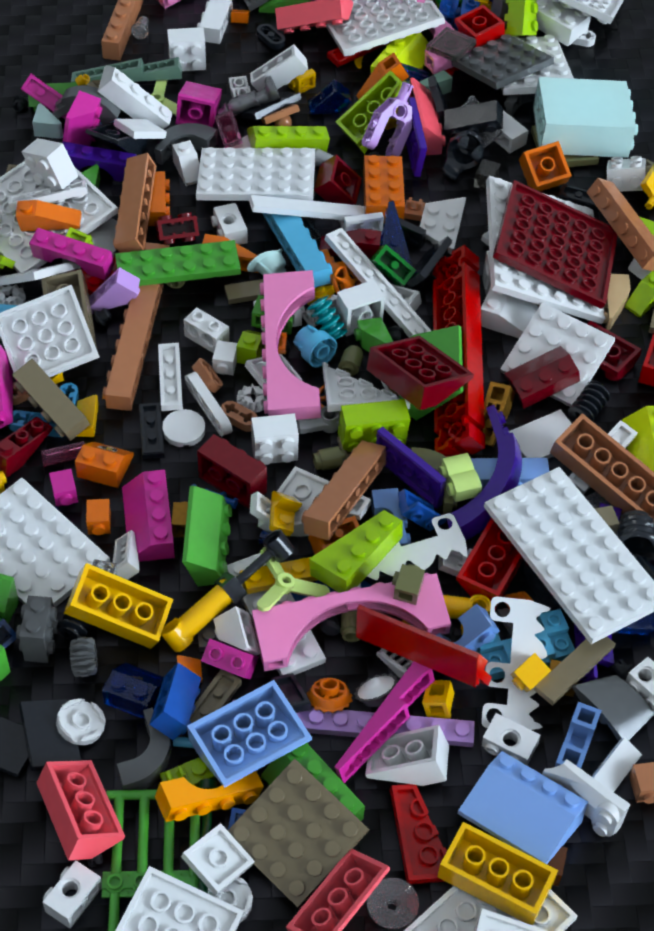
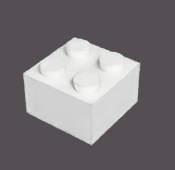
M203 27L167 29L169 59L179 57L182 71L206 70Z
M37 138L22 151L25 163L30 168L33 179L37 184L63 190L78 177L63 143Z
M375 280L337 292L336 314L340 315L338 321H343L344 323L341 329L346 328L348 331L345 334L346 336L354 334V329L357 328V320L379 317L383 320L385 295Z
M295 413L251 418L254 459L262 461L265 465L298 461L299 433Z

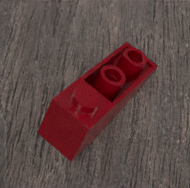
M35 417L0 441V471L4 472L6 478L26 463L53 430L51 425L39 417Z

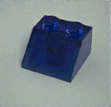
M124 663L113 669L102 689L104 704L144 719L143 710L152 707L154 710L164 677Z

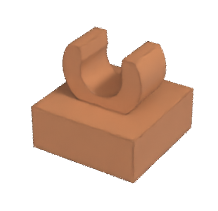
M409 197L405 204L404 218L421 221L425 207L423 200L413 201L412 197Z

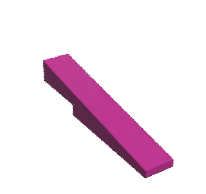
M413 661L335 765L337 776L343 783L410 718L408 707L435 681L432 669Z

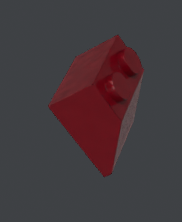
M336 154L320 164L314 191L326 202L355 205L362 178Z

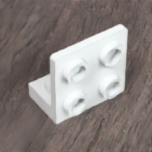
M382 212L346 216L344 221L339 220V223L345 232L363 228L382 231L381 234H383L384 215Z

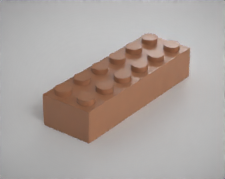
M582 413L554 442L550 453L610 504L622 509V514L629 510H641L648 513L654 520V472Z

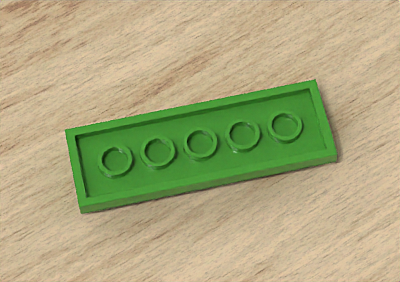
M235 240L115 253L117 269L120 267L140 279L139 286L241 274Z

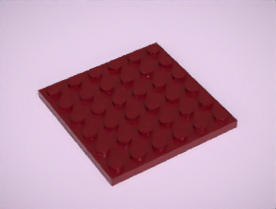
M514 180L510 186L492 258L533 276L537 280L552 285L554 288L569 293L573 297L588 302L592 306L603 309L607 300L618 235L610 225Z

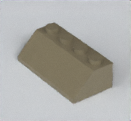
M82 270L42 278L43 296L72 285L97 349L88 286Z

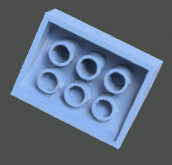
M274 680L187 725L188 738L201 760L224 788L312 740L308 730Z
M501 751L488 765L459 808L457 814L504 843L548 864L582 823L588 801Z

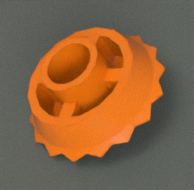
M336 678L319 679L306 693L311 706L315 710H321L323 713L342 711L344 708L349 707V703L353 702L351 698L353 695L346 684Z

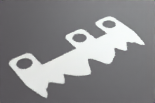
M448 513L432 519V524L438 536L401 546L398 542L367 577L378 580L380 571L389 576H394L395 571L400 572L402 564H406V561H411L416 566L425 570L433 563L436 554L446 560L451 550L460 552L463 556L467 557L466 541L454 515ZM442 518H448L452 521V527L447 530L441 529L438 526V521Z
M492 598L490 608L491 619L513 623L510 664L489 662L486 665V672L489 675L490 671L495 667H500L504 670V680L499 683L491 680L488 686L507 688V705L486 703L482 710L483 727L488 728L490 725L486 718L487 712L492 708H496L503 717L530 730L542 728L529 715L530 712L539 707V704L530 698V696L537 692L534 691V688L528 692L524 689L520 691L513 684L512 680L514 678L510 674L533 653H536L541 660L547 657V651L543 643L535 637V634L544 631V627L536 618L542 612H548L550 610L549 607L525 599ZM505 602L509 605L510 612L506 617H500L495 613L497 603Z

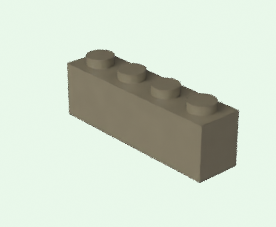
M33 359L29 360L12 374L16 380L14 383L15 387L22 394L26 392L29 395L27 400L34 408L38 406L41 408L42 412L40 414L48 423L52 421L56 425L54 430L61 438L66 436L71 441L90 425L85 415Z

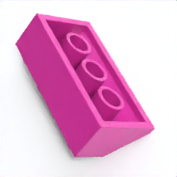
M165 470L142 472L122 487L126 533L131 530L135 532L139 562L175 558Z

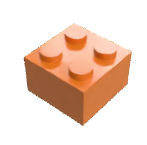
M559 141L525 151L519 158L528 186L539 192L566 184L572 176Z

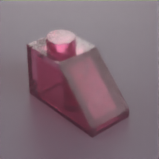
M232 110L214 116L224 148L243 143L242 135Z

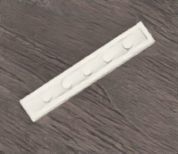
M250 195L249 198L252 212L342 221H344L346 216L365 214L360 205Z

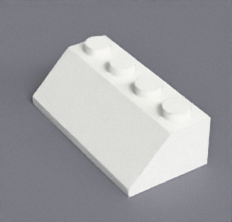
M108 65L104 67L98 92L133 119H147L162 129L170 125L172 111L157 101L152 95L148 94L115 67Z

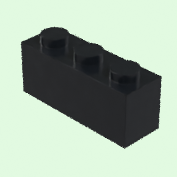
M497 100L444 110V131L450 138L464 130H470L479 134L503 129V108Z

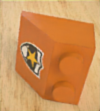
M97 442L84 444L75 460L77 477L119 488L134 456V452Z

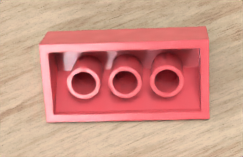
M316 0L275 8L277 30L283 31L284 34H291L297 29L308 31L310 27L324 28L327 27L326 24L330 23L332 25H341L343 21L349 20L353 1Z
M410 78V85L414 87L409 97H415L427 145L426 156L441 155L442 148L446 145L445 135H442V123L438 122L439 116L437 110H435L436 106L431 91L415 78Z
M92 760L45 763L38 778L37 786L68 861L92 859L124 840L125 834Z
M351 849L337 863L288 923L286 929L288 931H342L390 871V867Z

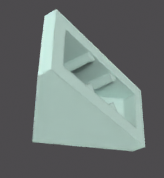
M38 104L32 121L34 136L63 138L62 123L43 104Z

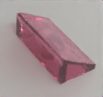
M85 442L42 450L41 458L43 465L49 466L76 460Z

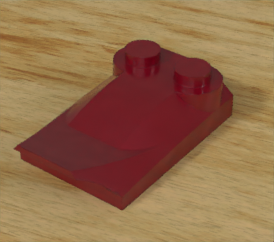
M590 321L588 325L615 337L614 344L599 368L603 370V374L607 379L613 381L620 380L634 367L641 355L642 349Z

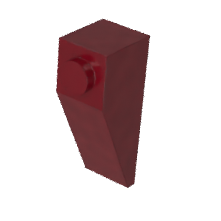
M362 228L346 232L369 260L379 249L382 231ZM325 236L321 237L319 251L328 249L330 255L338 256L324 240Z

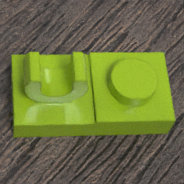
M200 757L160 773L162 782L184 777L196 787H199V781L202 779L216 780L213 773Z

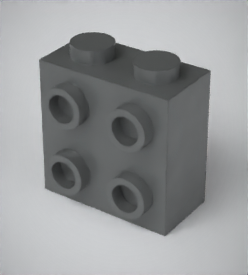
M28 595L27 603L23 604L21 608L22 625H18L16 631V638L20 639L19 651L23 652L25 661L48 663L50 654H54L55 651L54 634L59 632V620L56 619L57 607L53 606L52 597Z

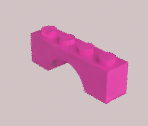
M37 228L29 242L33 257L51 263L56 258L66 259L79 265L88 275L107 280L115 265L110 250L41 228Z

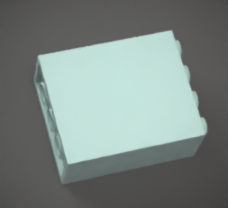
M539 77L533 104L539 147L559 141L564 155L629 158L630 150L634 148V135L638 133V124H635L636 113L633 112V100H630L631 90L628 89L627 81Z

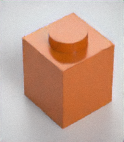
M109 499L87 500L86 523L88 535L111 534Z

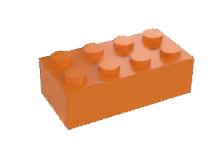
M364 155L363 187L365 214L382 212L384 224H388V220L392 215L404 220L405 196L402 156Z

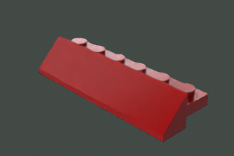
M360 604L358 605L357 638L475 688L479 683L489 685L492 676L484 670L488 660L480 653Z

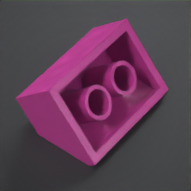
M79 90L65 119L64 142L90 146L92 141L96 142L94 138L85 132L88 128L100 125L101 120L98 118L102 112V107H100L101 98Z

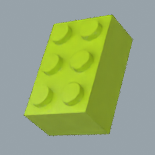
M405 399L341 405L338 436L341 440L342 449L352 452L353 448H356L362 440L376 444L377 430L381 427H384L406 445L410 416Z

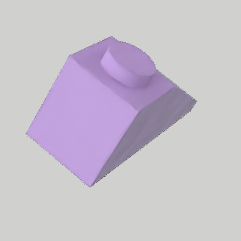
M119 267L89 296L92 314H94L95 310L101 311L103 308L112 309L126 305L132 298L135 299L140 292V288H138L140 279Z

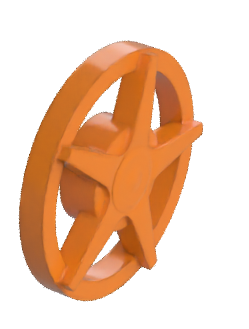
M346 265L340 266L333 271L332 285L336 294L340 291L337 282H339L341 290L354 287L355 282L356 285L361 284L360 280ZM339 270H343L344 277H337Z

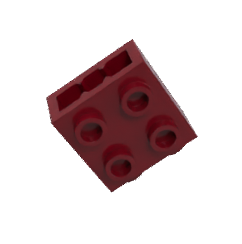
M191 212L179 214L178 218L172 219V215L160 216L158 221L154 222L157 242L162 241V244H174L175 239H181V242L194 241L195 237L199 236L197 216H192Z

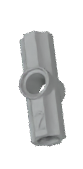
M324 406L321 409V418L297 420L299 433L305 434L316 431L336 432L339 426L340 411L327 412V406Z

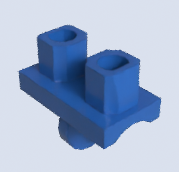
M441 0L439 10L445 20L453 27L459 0Z

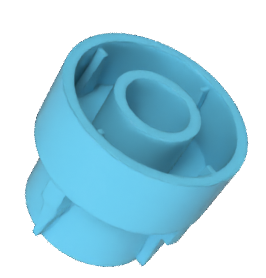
M311 325L300 329L293 341L295 347L301 351L302 358L315 368L322 367L323 362L328 363L333 358L337 349V342L331 335L323 330L318 331Z

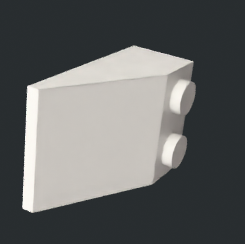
M490 288L481 306V326L520 338L539 306L535 303L492 291Z
M435 725L393 734L367 760L366 777L420 786L445 782L447 779L449 744L440 726Z

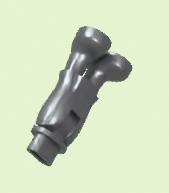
M269 76L265 79L263 90L257 93L253 90L230 99L228 104L226 102L223 103L224 107L217 109L219 117L221 118L225 115L229 117L235 116L249 108L260 106L261 103L280 99L272 77Z

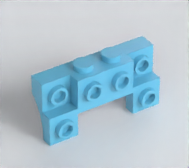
M561 609L541 613L538 616V621L544 627V631L535 634V637L543 643L547 651V657L542 659V661L548 667L551 659L563 661L575 650L568 635L569 627ZM497 633L491 642L480 646L477 652L488 660L487 664L489 662L510 664L512 638L501 641ZM500 667L493 668L490 671L491 680L505 678L504 670Z

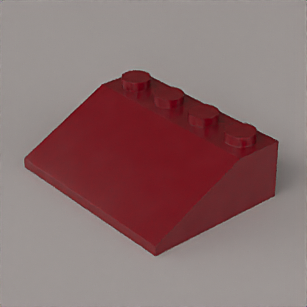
M420 335L370 347L366 369L419 410L437 406L474 377L472 372Z

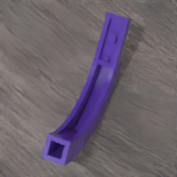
M495 405L486 408L498 444V459L493 475L484 489L473 500L450 513L454 515L465 541L484 530L491 519V516L484 508L485 502L517 487L521 476L522 453L520 445L513 432L510 433L508 427H504L503 424L507 423L502 411H497ZM447 518L449 528H451L452 521Z

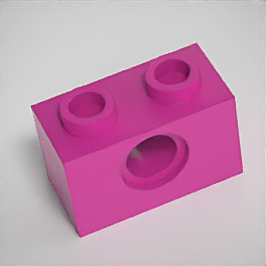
M209 638L201 661L237 676L251 679L259 657Z

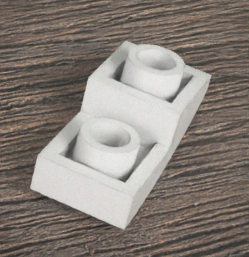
M246 76L228 78L232 98L251 92Z

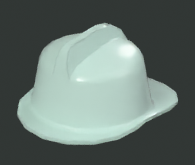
M272 250L259 254L248 264V272H259L262 275L286 272V261L281 254L283 250Z

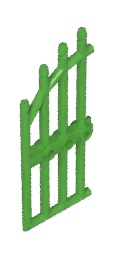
M157 789L106 791L109 800H114V812L122 830L124 800H139L137 871H121L122 841L112 846L111 872H103L102 898H110L108 931H115L119 924L120 898H133L147 871L150 800H156ZM200 815L190 816L189 848L200 840ZM164 820L163 871L161 872L198 889V876L190 867L189 870H173L175 820L169 822Z

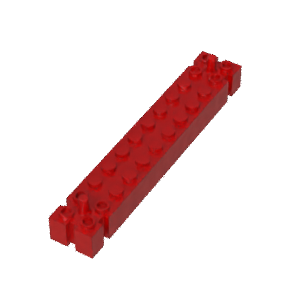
M465 245L452 251V256L440 258L433 268V275L436 277L433 280V331L457 325L461 326L462 366L474 374L473 379L463 385V393L434 410V432L439 435L435 439V451L446 457L463 453H470L472 455L485 449V434L482 432L483 428H485L480 275L477 273L479 270V257Z

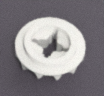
M9 284L6 287L0 286V304L21 305L25 302L26 295L24 290L19 288L17 284L14 286Z
M253 383L249 387L244 385L242 390H238L236 397L237 403L255 413L263 411V401H267V396H264L262 387L260 385L254 386ZM252 394L256 397L255 402L251 398Z

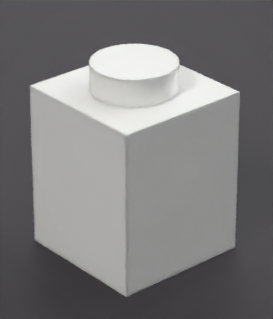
M217 340L212 358L213 370L216 373L234 375L237 363L236 346L238 343Z

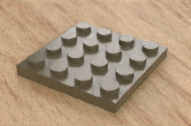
M294 758L231 826L228 832L255 861L254 865L299 908L324 881L337 863L368 833L369 828Z

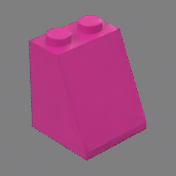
M186 81L178 94L175 124L198 123L213 128L218 113L217 109H219L221 103L222 89Z

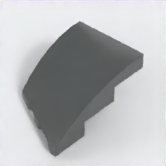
M610 675L572 686L581 703L602 710L599 722L608 725L618 742L624 737L629 741L654 715L653 709L646 700L617 675Z

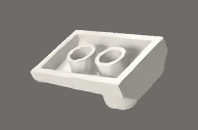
M567 759L557 767L544 769L542 775L588 801L585 815L591 819L593 830L599 836L611 837L617 833L630 807L627 801Z

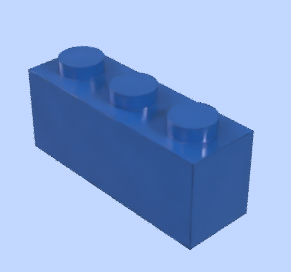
M177 663L163 678L149 725L172 740L176 739L181 733L185 734L188 731L187 725L191 724L190 717L196 708L194 703L200 693L201 677L180 663Z

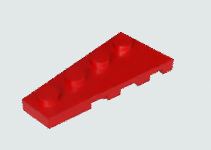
M392 785L390 794L407 884L446 882L437 876L440 863L447 850L443 848L438 837V830L428 816L429 811L417 785Z

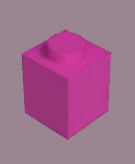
M66 469L49 473L56 507L78 503L72 470Z

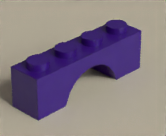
M63 141V145L77 170L80 171L83 167L97 164L100 168L107 171L114 181H124V168L126 167L127 158L137 156V154Z

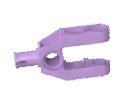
M402 82L397 97H389L374 111L363 136L362 146L370 150L375 149L388 119L393 118L397 121V126L392 138H389V145L385 155L400 156L412 129V106L408 105L407 100L414 87L413 85Z

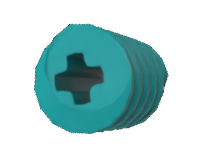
M327 295L314 301L307 310H315L311 317L319 318L315 325L322 324L319 330L326 331L336 340L348 331L346 328L341 329L344 323L343 321H338L340 315L334 314L337 309L336 307H330L333 302L331 299L326 300L329 296Z

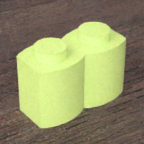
M468 453L442 459L439 473L446 478L447 493L453 497L455 502L475 498L482 491L480 478L474 469Z

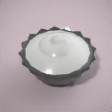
M384 673L381 676L375 675L373 678H368L366 682H362L360 687L356 688L354 693L355 699L361 701L367 707H380L397 684V676Z

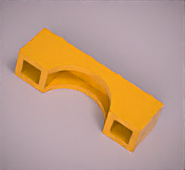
M257 771L225 788L221 785L214 789L196 787L184 777L160 782L155 799L165 822L173 820L182 821L190 816H203L219 809L228 810L235 805L252 804L259 797L264 786Z

